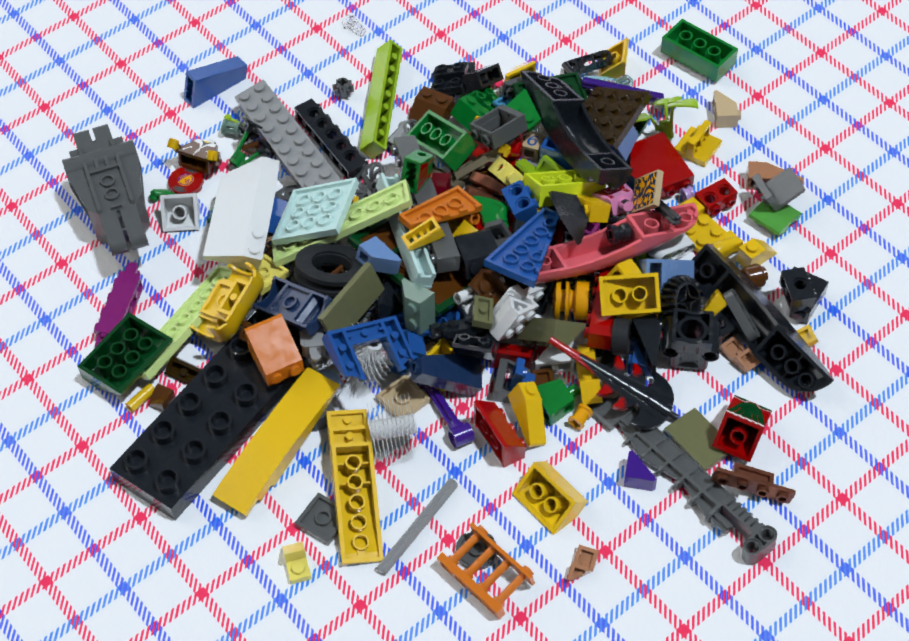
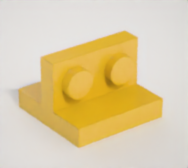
M704 120L697 128L691 126L675 146L676 151L681 157L703 167L708 164L722 145L721 139L710 135L712 122Z

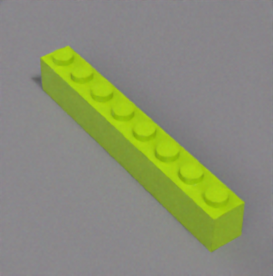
M391 39L377 48L359 147V150L371 159L387 149L403 48Z

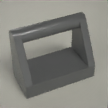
M500 358L494 387V401L510 403L507 396L510 392L504 388L507 373H511L515 362L509 359Z

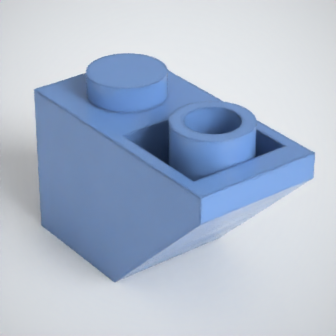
M376 236L358 246L355 258L362 265L365 262L371 263L376 272L397 274L402 261L397 254Z

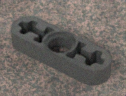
M730 289L723 293L728 306L747 339L752 342L759 338L760 333L735 290Z

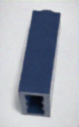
M457 354L421 355L411 363L410 373L412 382L470 397L482 390L481 358Z

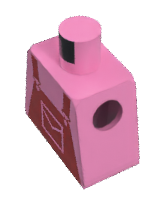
M626 183L618 189L612 190L607 187L592 193L593 196L611 204L609 214L611 216L629 212L633 209V191Z

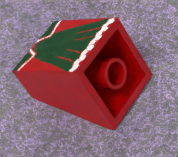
M734 395L725 412L712 447L750 462L772 410Z

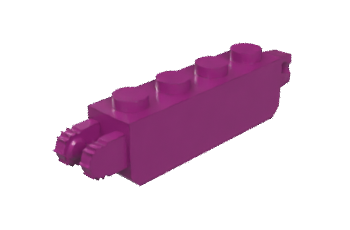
M136 262L128 263L125 271H120L118 277L114 279L113 289L107 296V303L101 309L99 322L94 326V333L97 336L95 347L129 312L133 314L144 289L140 278L141 273Z

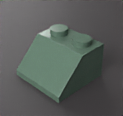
M405 278L402 279L405 328L421 335L429 329V325L435 323V292Z

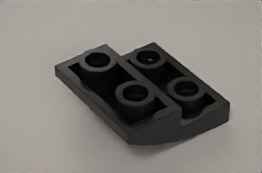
M468 62L436 66L432 74L434 82L431 89L444 94L463 93L466 87L462 76L468 73Z

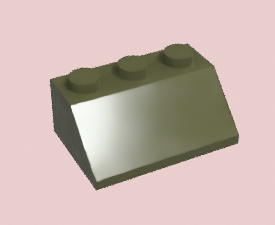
M533 317L524 324L525 329L516 335V339L524 340L523 344L535 345L536 341V345L547 346L549 339L553 336L562 343L569 345L586 327V323Z

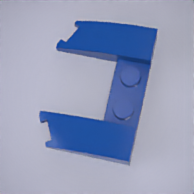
M396 315L327 331L322 337L329 356L345 379L349 376L358 378L360 382L366 381L365 374L353 349L354 347L381 341L399 373L405 370L404 364L408 360L413 362L415 359Z

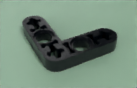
M602 50L566 62L573 69H576L581 77V74L610 66L613 58L610 51ZM592 61L590 65H584L586 62Z

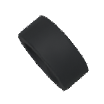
M615 318L611 340L612 355L628 356L631 344V319Z

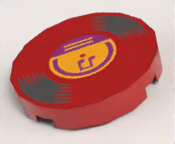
M181 167L174 170L168 177L170 191L175 194L198 193L203 188L204 177L202 172Z

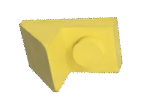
M303 542L282 546L291 585L311 580Z

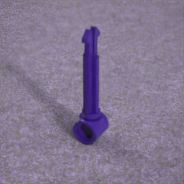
M419 384L421 389H425L449 428L448 437L453 447L457 448L474 441L475 436L470 424L457 419L441 392L434 387L430 388L427 385Z

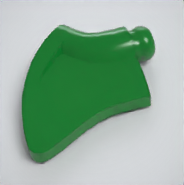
M472 196L482 205V211L477 212L480 215L482 225L502 218L509 228L507 215L511 212L509 206L495 199Z

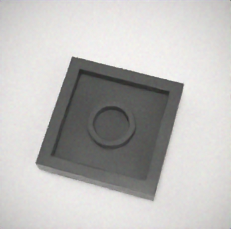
M318 492L294 522L295 527L329 546L338 535L335 501Z

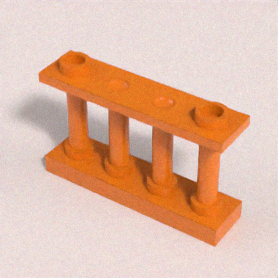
M471 522L469 526L474 534L453 555L447 556L442 552L437 557V560L451 576L500 620L506 614L503 609V602L525 580L533 586L535 584L534 573L526 565L522 567L487 536L489 533L483 526L479 525L477 527ZM479 540L483 541L488 548L467 569L464 568L462 570L457 566L459 564L458 561ZM496 553L504 561L482 583L479 582L477 584L473 580V575ZM509 567H512L519 575L498 596L492 598L487 593L489 591L488 588Z

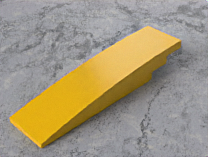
M307 367L249 441L212 495L247 517L256 502H261L271 485L275 487L341 385Z
M367 409L326 411L341 563L345 565L381 562L384 556L373 447L370 438Z

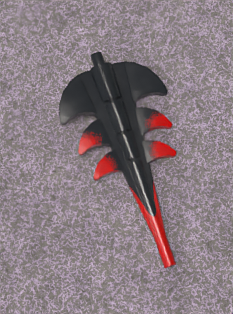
M553 336L549 339L548 343L571 357L603 381L602 389L598 391L597 396L607 397L615 391L619 393V399L613 404L612 409L626 411L634 405L638 408L636 418L630 421L631 425L640 429L652 430L661 426L667 417L673 421L678 419L679 415L672 411L674 401L672 387L659 373L656 372V375L653 376L652 385L647 387L645 386V374L636 363L632 365V373L627 377L624 375L625 365L618 355L614 359L613 367L610 368L570 348Z

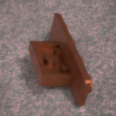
M737 462L734 463L732 471L716 467L710 479L720 485H727L740 491H747L760 497L777 500L780 503L789 504L796 495V490L773 484L774 473Z

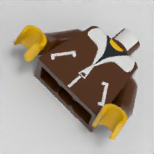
M169 138L167 147L172 148L178 153L179 166L209 175L214 166H220L222 163L218 146L212 139L208 141L194 139L185 145H180L179 140Z

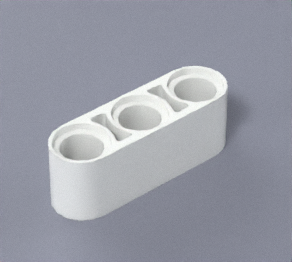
M683 233L646 253L652 259L675 260L689 254L695 248V243Z

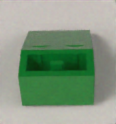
M489 87L476 90L459 98L450 114L467 130L471 131L469 123L473 122L476 116L481 117L497 108L492 102L499 97Z

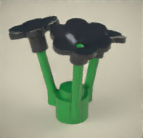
M242 117L247 125H240L238 127L243 136L235 152L228 160L236 168L251 162L258 155H262L265 152L271 156L274 155L272 149L261 137L259 138L257 131L253 129H262L263 127L245 117ZM249 138L258 139L261 147L257 149L256 153L245 160L246 155L241 152V147L245 142H248Z

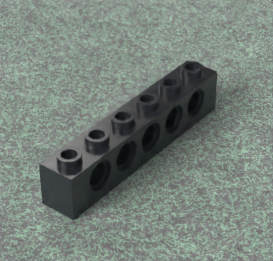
M311 98L294 107L297 121L346 179L355 178L369 164L367 159L359 154L357 147L351 145L349 138L341 133L339 126L332 122L329 114L323 112L319 103H316Z

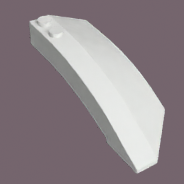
M262 156L220 176L203 259L224 264L229 263L245 269H249L245 265V262H249L259 271L276 192L279 160Z

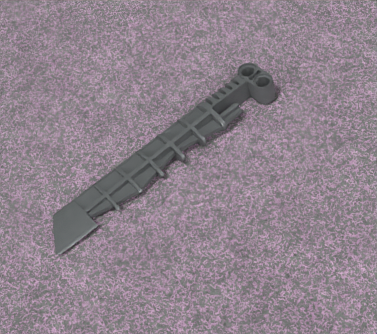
M619 397L603 399L602 403L587 404L592 409L593 416L609 431L619 426L627 438L623 444H631L639 455L640 460L658 469L655 474L659 476L665 473L675 479L677 482L672 487L674 491L684 487L692 498L688 504L691 507L697 505L708 523L712 522L724 534H728L734 527L746 538L741 555L745 563L750 565L756 564L774 550L778 535L777 530L772 526L759 523L757 517L753 518V514L751 512L748 513L746 507L742 508V504L736 502L737 499L717 482L711 481V476L658 428L645 430L631 425L630 421L636 418L638 413L634 406L626 411L612 409L613 404L618 401Z

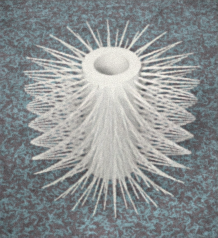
M381 341L353 348L365 376L369 380H371L370 377L372 376L376 383L378 382L376 379L377 375L378 379L384 374L388 376L384 371L386 369L391 371L387 365L394 366L390 361V357L389 359L387 358V352L382 347Z
M371 402L374 421H371L367 403L368 424L371 440L374 442L376 458L375 441H378L381 456L379 440H382L385 454L383 439H386L389 452L387 440L389 438L394 456L391 438H395L396 443V437H399L400 441V436H403L404 439L405 435L408 437V435L412 436V434L418 433L415 414H408L407 409V415H404L403 411V415L400 416L399 412V416L395 414V417H392L390 410L391 418H388L385 406L386 418L384 419L380 403L382 419H379L376 404L378 420H375Z

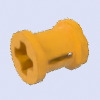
M582 403L578 404L573 416L568 418V423L577 430L583 429L586 420L593 415L592 409Z

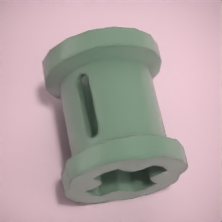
M224 119L221 125V134H231L239 138L242 133L238 127L240 125L243 126L242 122L233 123Z

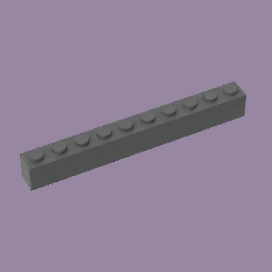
M415 135L395 137L394 144L391 145V154L395 156L396 168L399 167L400 179L402 177L404 157L415 150H420ZM431 177L417 194L411 192L412 208L437 196ZM447 221L440 222L438 224L445 236L425 245L428 253H430V259L436 273L459 270L460 254Z

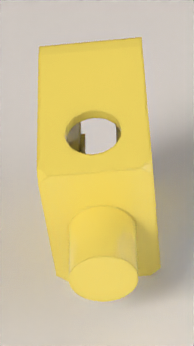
M500 156L487 169L505 186H509L519 180L523 183L524 176Z

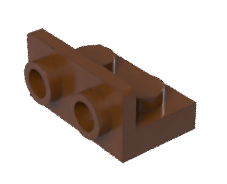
M483 268L467 285L475 295L493 298V308L510 288L499 279V274L496 271Z

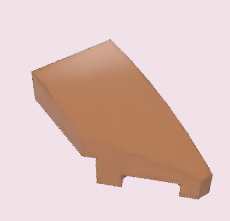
M579 544L567 581L575 580L593 572L599 556V550Z

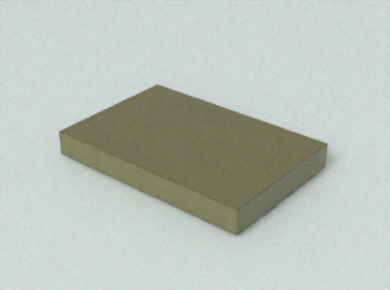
M693 408L664 428V432L706 472L731 455L712 447L718 430L696 408Z

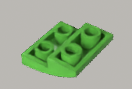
M762 201L748 217L754 220L756 224L768 229L772 234L779 236L788 231L790 224L799 220L802 213L788 204L775 212L770 204L766 206Z

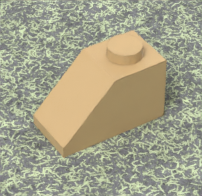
M714 90L712 106L716 128L737 127L738 120H741V110H738L737 102L718 90Z

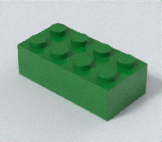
M684 19L675 24L662 37L661 52L716 83L736 64L738 48Z
M428 110L406 135H415L421 151L432 154L436 161L454 172L478 146L468 132L431 110Z

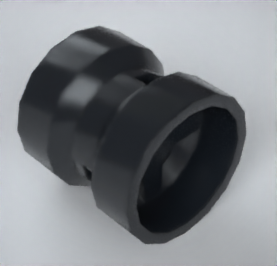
M621 223L619 226H607L606 236L610 244H617L619 241H630L632 238L630 225L628 223Z

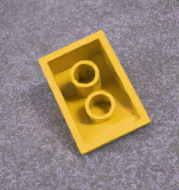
M658 272L599 277L601 316L661 312Z

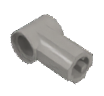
M414 119L401 121L398 124V128L389 136L388 147L391 149L395 137L407 135L409 132L407 124L411 130L417 121Z

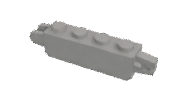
M323 326L313 337L299 331L302 356L310 358L311 366L317 370L322 368L323 357L326 356V348L322 341L324 332H326Z

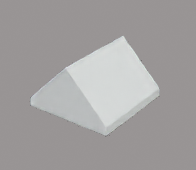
M197 193L160 195L163 232L200 229L201 208Z

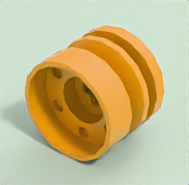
M557 280L553 290L552 304L555 319L560 320V312H565L564 321H567L569 312H573L575 321L587 322L589 282L577 281L573 290L570 289L569 281H566V289H561V280Z

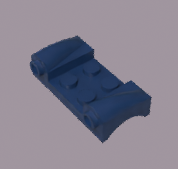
M274 276L268 295L263 300L254 303L252 307L259 315L268 319L282 314L285 323L295 326L298 331L313 337L322 327L318 317L333 299L327 295Z

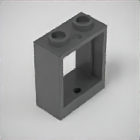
M503 104L469 123L471 137L475 141L494 150L528 130L525 114Z

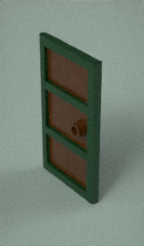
M388 218L378 221L372 226H367L348 237L347 242L358 250L360 244L376 236L402 259ZM403 259L397 274L385 273L401 288L402 279L405 278L410 281ZM458 270L436 273L432 288L429 289L435 292L436 317L457 305L454 302L453 294L468 288L467 285L473 278H464L459 274Z

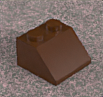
M423 86L414 99L408 120L414 119L418 122L428 110L449 120L452 116L450 113L455 106L454 97Z

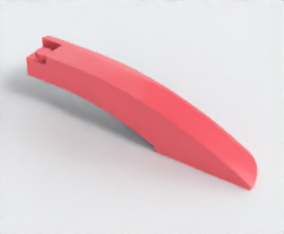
M695 203L670 207L682 217L680 220L681 224H676L675 226L656 210L628 214L626 218L612 224L619 226L621 223H628L630 225L632 238L628 242L619 241L617 244H610L606 236V227L584 236L579 245L576 244L575 240L550 246L536 284L599 271L653 250L690 230L697 221L698 209Z

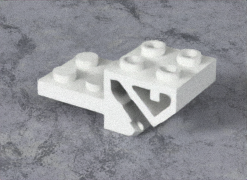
M545 283L536 284L534 288L527 287L522 289L519 284L510 287L493 308V325L490 330L492 336L497 341H500L504 338L509 339L515 333L517 335L525 329L524 324L536 315L535 310L539 307L536 302L545 295L543 292L548 286Z

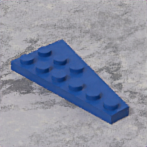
M544 206L485 258L484 266L534 288L560 220L558 213Z

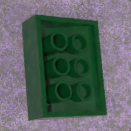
M129 312L86 356L77 368L82 379L94 387L122 396L173 342V339Z

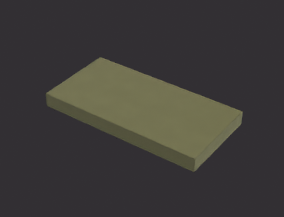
M365 262L318 317L326 332L355 325L385 290L371 263Z

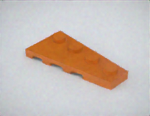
M457 185L400 213L398 220L409 230H412L432 216H434L437 223L480 212L482 211V205Z

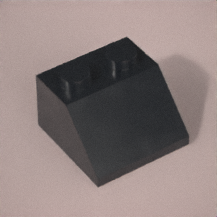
M488 228L454 237L460 254L459 274L466 279H471L476 276L481 268L490 270L484 266V259L498 248L491 229Z

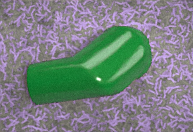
M153 189L150 191L149 199L158 201L160 195L175 193L167 189Z

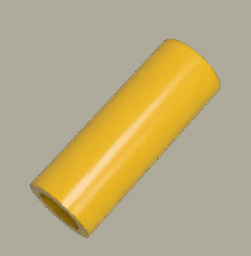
M148 383L125 403L126 407L131 412L137 410L151 397L154 386Z

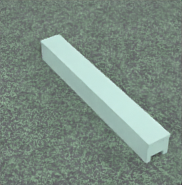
M380 173L376 184L377 191L400 182L399 175L394 173L393 177H385L384 173ZM400 211L388 218L408 276L411 282L426 289H431L436 272L425 245L411 251L408 250L401 236L410 230L398 220L399 214L404 212Z

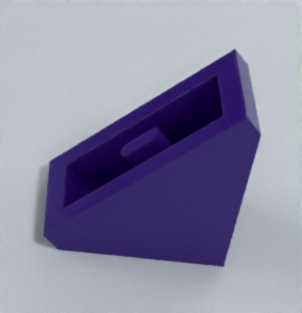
M633 450L629 451L624 487L654 491L657 478Z

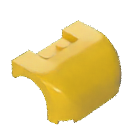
M245 262V265L252 272L248 273L228 263L227 266L232 270L228 280L222 278V280L219 279L200 309L201 314L199 317L204 321L200 324L199 328L192 325L189 327L197 335L221 343L232 339L237 334L241 324L264 287L262 275L252 264Z

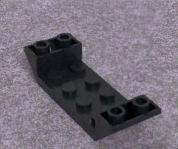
M484 329L481 333L471 335L456 334L452 348L457 355L494 360L502 340L497 341L489 329Z

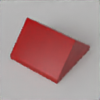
M501 343L495 359L492 360V368L498 369L500 358L509 359L513 362H516L517 358L525 359L524 367L531 370L535 347Z

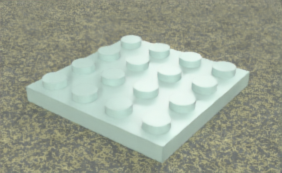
M357 178L294 189L271 239L273 244L276 246L339 234L359 185Z

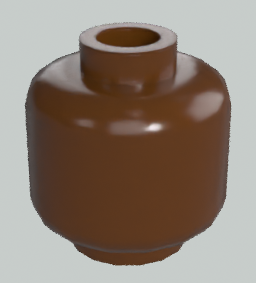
M752 264L741 269L758 288L765 286L768 280V273L764 266Z

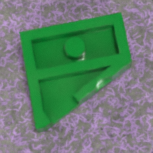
M526 89L522 90L506 105L525 114L528 127L527 133H530L540 124L541 118Z

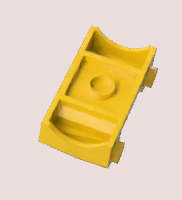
M691 197L679 204L695 203L698 209V218L695 225L685 232L695 243L693 250L696 253L705 244H712L724 257L738 252L739 247L743 245V240L731 230L726 232L705 213V207L699 201Z

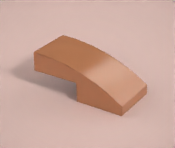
M735 335L720 345L719 350L745 373H748L761 363L751 353V349L749 347L746 349Z

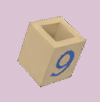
M532 131L527 133L523 140L521 158L538 162L540 146L545 140V135Z

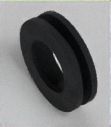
M317 243L306 246L297 253L294 278L302 287L329 297H336L363 265L355 259L357 250L352 247L337 243ZM328 265L339 267L343 265L347 272L331 274L320 271L317 267Z

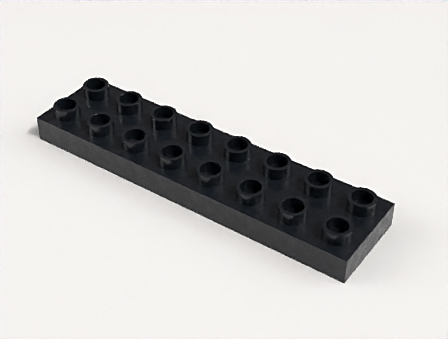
M328 265L317 267V269L325 273H331L336 267ZM293 271L286 280L298 285ZM256 311L247 321L257 324L268 318L259 315ZM286 323L303 359L304 370L307 367L312 368L311 359L302 356L299 331L295 326ZM241 328L109 468L115 482L175 521L267 419L303 373L301 372L296 376L282 380L278 384L268 386L249 352L248 343L239 339Z

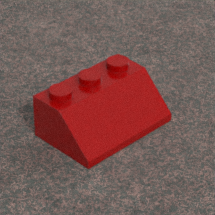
M474 401V423L502 466L505 468L525 458L526 443L517 436L516 429L512 423L507 421L504 410L502 408L499 409L495 402Z

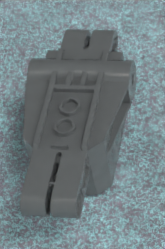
M108 124L92 128L95 137L94 141H92L88 129L73 133L77 149L69 151L70 157L62 159V163L70 188L92 222L97 240L109 244L112 256L129 252L126 243L130 241L132 250L149 246L145 232L151 224L145 206L142 167L133 139L123 141L122 136L112 138Z

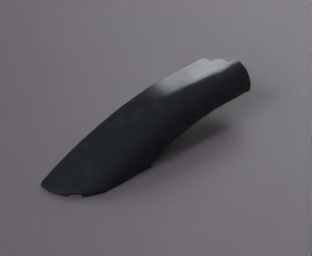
M521 71L520 75L524 86L541 118L544 129L572 168L586 182H595L598 185L606 184L612 190L623 186L629 180L633 169L613 151L599 133L584 105V99L560 79L553 76L548 77L539 72Z
M705 244L692 259L694 260L695 282L699 283V289H702V293L708 299L717 289L722 295L730 289L735 290L758 329L760 337L752 342L747 339L728 304L720 312L737 326L736 331L751 349V353L783 385L799 392L818 391L835 381L800 334L761 290L728 257H724L712 244Z

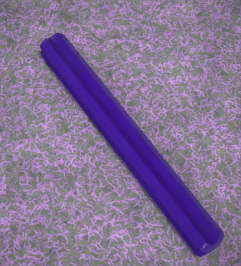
M584 77L581 83L582 87L594 89V87L598 86L647 91L652 95L650 100L652 102L664 98V94L660 92Z

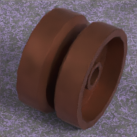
M473 170L469 180L478 187L466 185L464 191L471 196L487 197L500 201L492 195L494 193L502 197L501 189L507 186L486 174L483 175Z

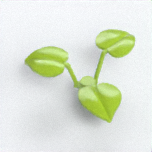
M682 96L659 99L654 102V106L664 105L665 120L659 121V125H657L652 115L641 113L636 122L650 119L655 127V131L663 132L668 139L674 137V108L691 107L698 109V101L696 98L683 99ZM668 108H671L670 120L668 118Z

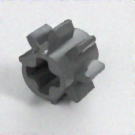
M347 78L336 79V84H332L335 96L341 99L351 97L350 92H354L352 80Z

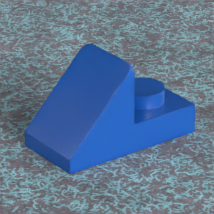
M517 358L508 378L507 391L511 392L521 382H535V374L527 372V368L524 367L525 359Z

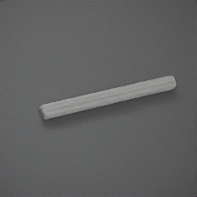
M452 478L447 480L377 565V570L381 574L386 575L457 489L458 483Z

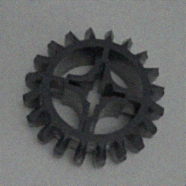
M676 275L668 278L667 282L663 283L664 288L660 289L662 293L660 296L662 307L660 313L664 314L663 319L667 316H673L674 308L693 312L701 311L700 308L703 305L701 299L703 297L700 293L702 289H699V283H696L694 278L687 275Z

